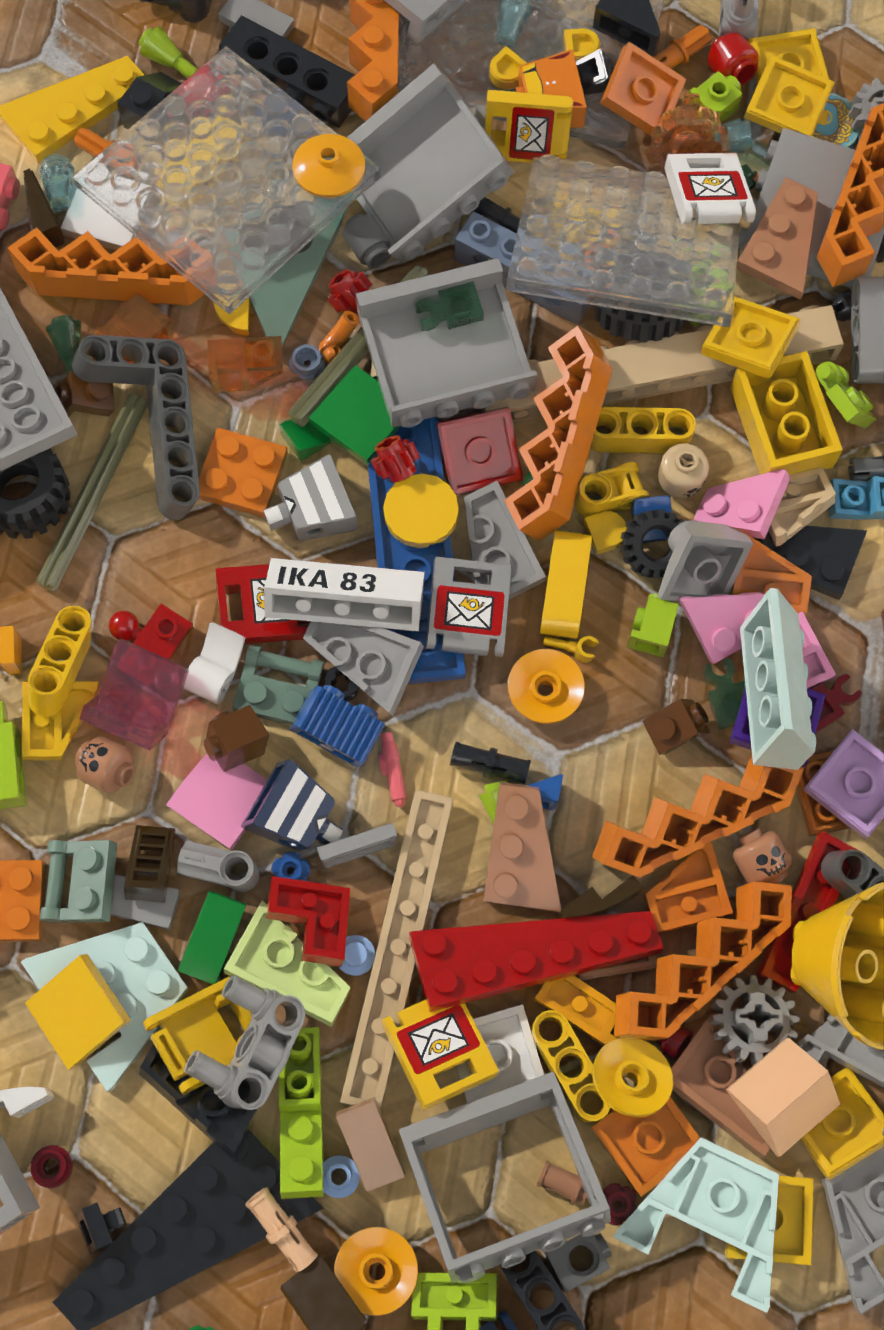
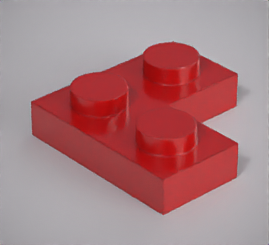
M272 876L269 885L266 919L305 925L302 961L342 967L345 960L350 888Z

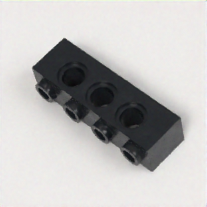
M241 15L220 43L219 51L222 67L228 73L251 81L261 91L271 92L281 97L288 105L294 108L300 107L311 113L318 121L325 124L330 123L340 128L352 111L348 104L347 81L355 76V74Z

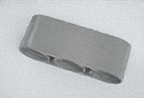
M855 277L852 284L851 375L854 384H884V277Z

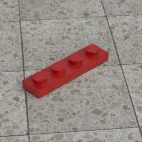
M826 832L817 834L792 891L791 926L769 944L756 975L765 980L767 978L772 979L773 984L780 988L784 987L790 993H796L799 985L793 983L790 974L794 943L793 929L799 921H806L811 916L833 906L840 893L823 878L821 863L830 852L857 850ZM844 859L842 872L846 877L850 870V865Z

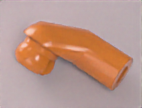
M344 311L335 326L320 342L318 350L323 354L326 363L330 364L358 325L359 318L355 313Z

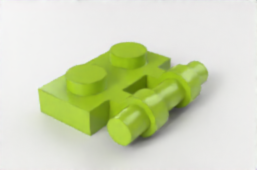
M829 361L823 362L817 367L816 376L827 392L825 393L847 422L866 428L877 420L870 411L875 407L870 398L862 390L858 392L853 386L850 387L848 385L849 373L845 368Z
M418 1273L417 1284L412 1293L411 1317L413 1320H428L427 1330H443V1320L466 1321V1330H481V1321H498L499 1277L497 1273H485L483 1277L470 1283H462L460 1280L452 1283L449 1273Z

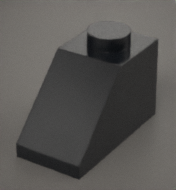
M599 0L595 7L592 28L625 45L631 42L654 57L657 52L660 29L650 0Z
M162 72L136 77L117 103L123 127L153 143L181 105L178 95L182 93V83Z

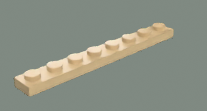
M415 789L340 1100L341 1104L353 1106L375 1097L381 1111L395 1053L384 1031L381 1020L390 1015L396 1027L401 1026L396 1013L405 1009L416 963L409 941V932L424 929L454 798Z

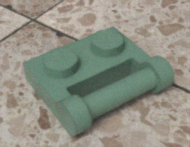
M250 644L232 706L233 711L251 705L258 718L292 725L308 693L316 686H320L325 662L315 659L312 662L286 657L262 651L261 646ZM258 666L308 677L306 687L256 675Z
M111 840L48 841L47 854L51 857L45 907H42L40 911V921L47 923L110 922L118 843ZM66 857H73L68 908H61Z

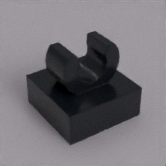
M98 1202L81 1209L75 1215L90 1255L107 1248L113 1243L109 1232L126 1224L120 1207L102 1215Z

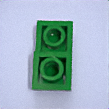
M210 890L198 916L178 971L211 984L217 983L247 904Z

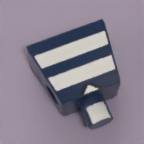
M290 759L276 764L241 825L247 831L297 851L309 849L315 839L324 845L338 841L343 832L341 827L327 819L335 805L334 798Z

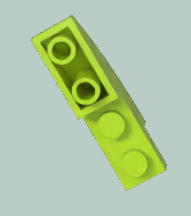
M319 1027L301 1028L291 1048L288 1061L279 1074L281 1199L324 1197Z

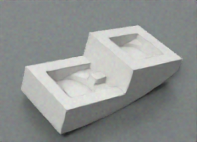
M18 1087L0 1090V1110L6 1107L10 1116L20 1118L51 1101L55 1096L52 1090L43 1087Z

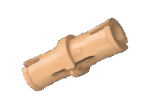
M267 1187L258 1191L246 1202V1207L251 1210L266 1230V1239L270 1244L275 1243L294 1267L295 1272L302 1271L316 1259L318 1254L296 1228L297 1221L292 1215L287 1216Z

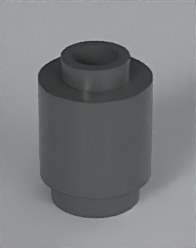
M357 214L346 222L342 234L343 238L361 264L367 265L369 269H375L390 259L392 255L387 250L390 249L391 244L372 215Z

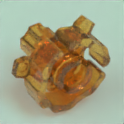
M684 94L681 102L682 106L662 114V132L661 126H655L651 130V145L644 150L650 164L658 163L660 165L662 174L666 178L667 175L664 167L668 154L730 153L727 127L722 125L721 116L718 112L701 106L699 94ZM715 131L720 134L718 142L714 141Z

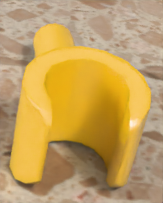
M545 636L543 642L544 646L572 652L574 657L581 663H587L595 657L593 654L585 653L582 650V645L596 647L599 644L598 640L592 636H585L578 642Z

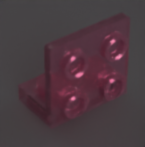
M121 639L116 642L99 695L83 706L79 719L150 751L168 733L189 670L180 664Z

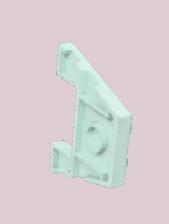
M143 922L28 957L21 961L40 990L79 955L88 954L130 1017L131 1021L119 1030L122 1036L87 1060V1063L106 1092H111L120 1082V1078L142 1053L141 1050L150 1040L151 1035L160 1029L159 1026L151 1031H146L143 1026L144 1020L181 1001L189 990Z
M700 1138L619 1227L613 1238L649 1254L665 1215L669 1214L747 1252L731 1296L767 1313L770 1307L779 1174L704 1138Z

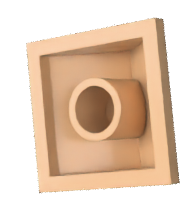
M790 1038L783 1040L726 1089L777 1157L784 1154L840 1105L829 1071Z

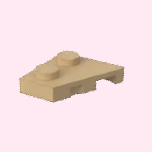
M823 467L789 475L790 481L768 530L775 546L785 543L835 504L836 493Z

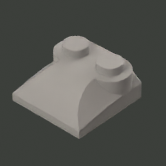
M692 520L680 523L672 530L668 539V545L673 553L667 565L658 597L661 600L679 602L678 599L682 596L708 597L712 596V594H729L753 546V542L746 534L727 525Z

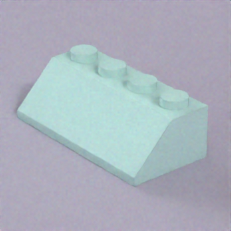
M770 588L740 627L753 765L798 770L813 755L816 748V736L811 730L810 721L812 701L807 695L806 686L808 666L804 663L802 651L804 632L800 629L799 616L796 610L778 589Z

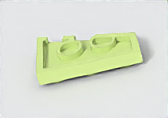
M262 900L227 962L224 973L229 976L237 975L261 990L266 988L274 989L283 995L294 996L302 1002L306 1015L332 1027L350 993L351 987L328 965L302 961L303 942L288 925L285 926L278 920L266 919L267 904Z

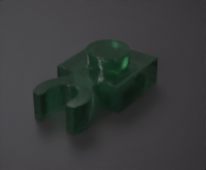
M474 281L439 290V301L434 302L430 299H422L415 303L416 314L423 312L432 314L429 318L420 320L422 331L433 330L438 326L439 322L445 320L448 330L484 320V312Z
M730 658L724 659L722 663L725 674L722 676L716 675L713 672L711 664H706L703 671L705 680L715 687V690L708 691L706 697L719 731L734 727L746 687L745 681L734 684L732 677L735 667Z

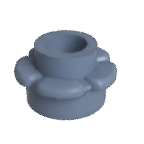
M301 345L293 351L292 358L289 360V368L292 373L298 374L300 379L311 380L314 378V375H320L325 368V362L322 360L323 354L312 345ZM309 361L310 365L305 366L304 362Z

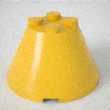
M884 882L811 916L806 921H799L793 929L794 943L790 973L793 983L806 990L852 1036L862 1044L884 1050Z

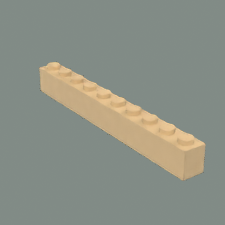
M811 305L801 309L799 312L788 313V315L800 318V324L783 357L807 351L812 365L837 359L844 343L832 305L825 307ZM710 325L698 328L695 332L679 334L675 332L673 336L669 338L662 337V340L639 342L632 340L624 346L613 348L600 346L613 368L602 406L732 381L737 367L701 355L702 345L713 328ZM551 359L541 362L528 360L531 371L536 370L537 372L535 391L521 399L512 400L506 398L495 401L491 406L480 409L481 412L508 406L513 423L543 418L533 398L563 377L555 360Z

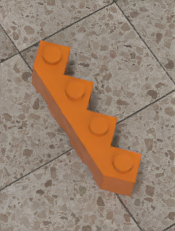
M349 0L351 22L359 30L348 38L349 61L358 71L355 76L347 81L348 104L364 121H367L398 94L400 13L384 0Z
M884 103L870 110L816 257L832 287L866 274L875 254L867 237L880 232L884 225Z
M37 227L7 247L16 272L37 295L190 306L217 286L213 261L191 238L163 258L140 235L110 255L89 231L58 251Z
M576 326L548 347L563 377L533 398L548 428L519 448L534 479L504 500L519 531L538 541H541L570 520L613 370L598 341L579 326Z
M751 754L739 787L704 774L690 810L655 797L641 833L606 820L592 857L604 865L641 878L673 859L675 861L704 848L705 844L717 838L727 837L754 824L755 820L772 812L777 813L789 807L804 769L794 770L753 765Z
M753 881L737 887L735 920L713 917L697 923L696 957L672 954L657 959L655 994L628 992L616 995L614 1037L659 1040L673 1035L684 1021L695 1011H699L722 990V987L732 977L746 968L762 953V950L791 926L792 886Z

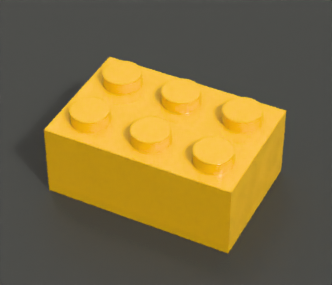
M804 351L782 357L770 379L737 368L730 385V390L759 474L783 469L789 475L821 467L824 470L833 468L843 449L808 352Z

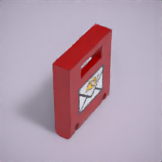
M270 564L215 568L220 625L244 636V644L304 640L303 637L308 626L298 627V624H309L311 622L265 617L264 586ZM240 590L243 620L228 621L226 594H236Z

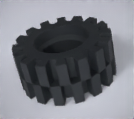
M665 510L646 511L634 516V519L628 521L625 525L627 529L625 532H622L620 539H623V545H620V552H624V562L631 566L630 569L633 572L639 573L643 577H664L673 551L669 547L668 552L662 558H650L643 550V538L649 531L658 529L663 531L669 539L672 530L680 523L685 522L683 519H678L676 514L665 512Z

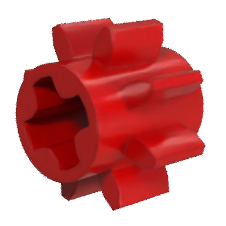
M349 269L343 270L330 281L328 287L331 290L329 292L331 296L327 300L338 313L343 310V312L351 311L357 314L356 293L368 291L373 284L362 271L357 274L355 271L352 273Z
M399 435L384 439L376 445L375 451L378 457L373 458L371 463L378 476H382L383 479L389 477L391 482L395 483L413 475L416 472L413 461L421 457L413 442H409L408 439L402 441Z

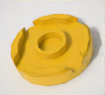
M423 473L414 474L403 481L396 482L388 491L383 506L385 522L392 536L404 545L416 548H426L429 545L437 542L439 544L446 540L455 529L459 515L457 497L449 484L437 476Z

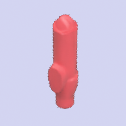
M387 732L380 735L382 741V754L379 755L382 775L387 776L392 802L397 807H403L407 796L400 766V756L394 742L393 733Z

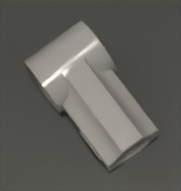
M185 841L184 846L181 848L177 861L178 875L230 887L236 892H247L253 889L259 881V868L245 852L228 851L191 841ZM236 864H248V872L243 879L238 881L231 880L230 871Z

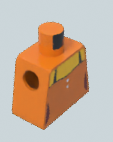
M573 49L523 64L519 67L518 87L500 90L571 97L573 99L570 128L584 127L587 106Z

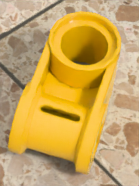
M628 462L612 469L585 476L580 483L575 499V508L578 513L587 517L604 511L618 512L621 510H631L634 499L650 497L649 492L643 489L638 472L640 468L638 463ZM595 492L602 499L591 500L585 493Z

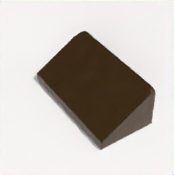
M322 1256L317 1257L309 1266L297 1272L281 1285V1291L308 1330H365L368 1325L366 1318Z

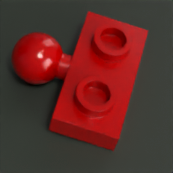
M162 603L144 628L139 627L138 619L132 612L121 610L114 613L108 623L111 635L121 641L130 639L134 641L118 664V668L151 689L193 628V623Z

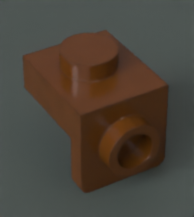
M70 371L64 380L56 386L55 392L68 417L74 411L108 417L114 412L113 383L83 381L73 371Z
M679 699L642 721L659 755H666L693 738L704 737L710 733L706 725L709 722L706 711L701 704L695 703L692 699Z

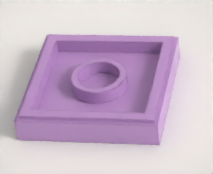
M852 729L805 786L803 791L866 840L884 818V753Z

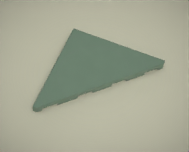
M351 192L304 208L310 214L313 235L312 245L304 252L292 253L287 250L251 263L244 251L239 232L223 238L275 358L281 356L288 335L292 332L303 309V303L310 289L312 290L329 248L332 247L342 226V220L348 207L353 202ZM294 228V229H292V230H290V231H294V232H295V231H299V230H301V229H299V228Z

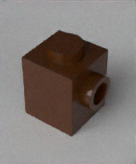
M248 705L231 713L225 711L216 715L208 724L204 747L209 758L212 761L216 760L223 772H226L264 755L269 733L251 705Z

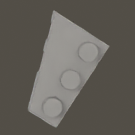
M495 481L464 497L472 561L512 565L509 599L547 581V578L525 534L519 531L504 501L506 497L498 481ZM473 572L475 584L488 585L490 574Z
M311 621L303 637L308 644L392 716L395 714L424 648L421 642L384 628Z

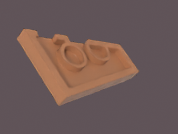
M785 177L741 254L736 268L801 300L804 292L818 192Z
M504 782L499 784L483 901L556 912L562 910L539 787Z
M710 1015L672 1065V1090L759 1159H762L766 1156L770 1147L726 1091L730 1085L747 1071L741 1063L736 1062V1051L731 1050L727 1054L722 1052L723 1047L726 1045L724 1039H713L712 1036L718 1032V1026L709 1024V1019L712 1017Z

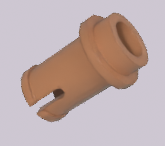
M546 1160L536 1186H541L570 1199V1205L574 1206L575 1202L583 1205L587 1195L579 1176Z

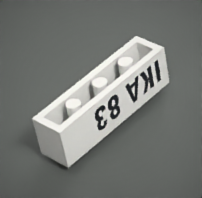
M271 558L264 586L265 617L419 631L423 602L424 572Z

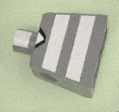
M331 455L324 456L280 481L278 488L282 503L263 510L271 531L291 524L298 541H307L357 530L356 514Z

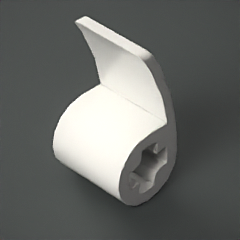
M214 622L210 623L201 655L195 658L189 666L182 687L215 704H219L231 685L244 647L245 637Z

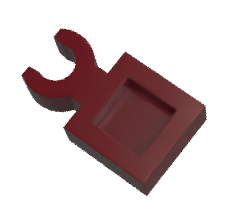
M849 674L839 676L833 683L830 691H828L823 683L811 689L826 694L815 735L843 717L845 712L840 705L850 706L861 697V690L856 691L852 695L845 694L842 691L841 686L850 679Z

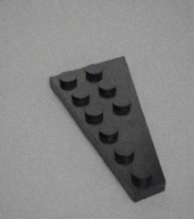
M248 1129L233 1160L213 1142L52 1303L77 1330H91L266 1239V1230L245 1205L253 1195L263 1188L267 1187L287 1216L292 1215L297 1222L324 1208L313 1197L281 1199L280 1162Z

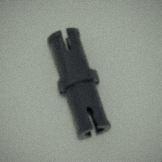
M456 741L450 766L481 772L484 778L491 779L492 775L525 785L531 760L497 753L498 749L490 747V750H485Z

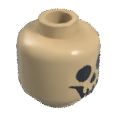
M677 444L669 448L663 455L658 471L659 483L663 490L677 498H689L697 494L704 486L708 475V459L701 449L691 444Z

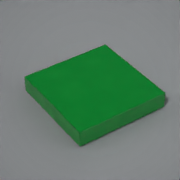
M356 365L309 417V423L365 465H368L377 455L375 451L376 445L384 439L393 436L401 427L392 428L379 382Z

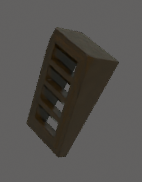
M30 168L24 170V186L30 230L32 231L37 227L54 247H58L64 244L65 241L60 226L33 170H30Z
M136 825L124 883L125 900L166 902L176 834L175 828ZM143 837L165 839V843L143 842ZM141 850L161 851L163 853L162 856L141 854ZM139 862L160 864V868L139 867ZM137 875L157 876L158 879L157 881L137 879Z

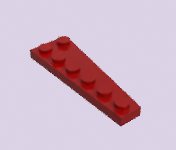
M651 911L409 932V941L429 1012L661 953L664 948Z

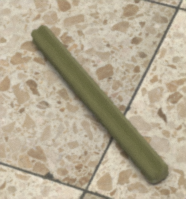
M416 265L401 282L428 276V270L425 267L422 268ZM362 327L291 407L288 415L293 423L301 427L305 426L309 422L310 415L355 365L357 366L367 355L369 349Z
M130 393L127 396L37 578V583L42 588L53 592L58 589L147 408V402L144 397L135 393Z

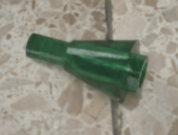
M62 315L51 320L52 323L46 327V331L61 361L64 362L66 374L68 375L70 371H73L72 361L81 343L82 322L73 319L71 315Z

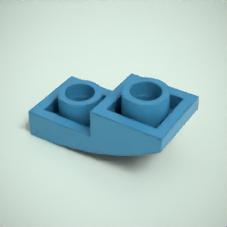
M873 476L867 482L834 478L830 481L836 497L835 504L829 508V518L852 520L884 519V477Z

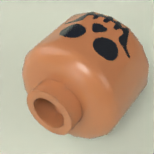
M99 736L91 741H86L78 749L75 756V766L79 779L83 783L104 793L111 794L118 791L121 787L127 786L135 774V767L133 766L134 757L131 750L107 737Z
M756 827L738 837L741 844L736 847L732 856L747 883L756 881L777 884L788 877L789 873L787 870L792 864V858L778 833L774 831L762 833L760 828Z

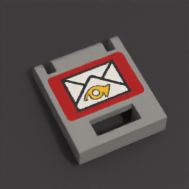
M435 557L426 649L434 650L436 634L443 635L441 651L487 656L489 642L494 640V656L503 657L512 565ZM454 570L490 574L488 585L453 581Z

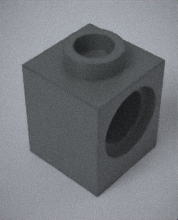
M601 1233L589 1237H583L581 1234L565 1240L566 1243L562 1247L554 1251L543 1252L562 1291L565 1293L610 1269L606 1259L611 1257L612 1254ZM578 1245L586 1247L591 1254V1263L583 1271H576L569 1262L571 1250Z

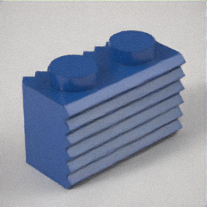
M324 685V687L316 686L308 693L290 730L356 768L364 765L385 723L377 719L378 713L363 704H358L356 707L344 701L345 694L330 685Z

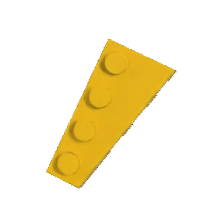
M125 56L0 105V120L36 162L39 163L73 140L79 129H89L117 110L118 101L136 77L144 76V73L128 56Z

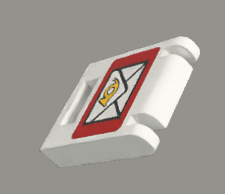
M737 153L667 155L664 169L682 224L691 223L692 208H696L694 215L697 224L740 223L741 215L745 223L754 221L756 209Z

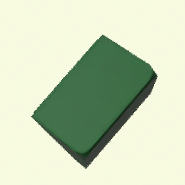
M291 419L279 424L282 437L300 462L331 444L330 438L309 422L302 427L293 423Z

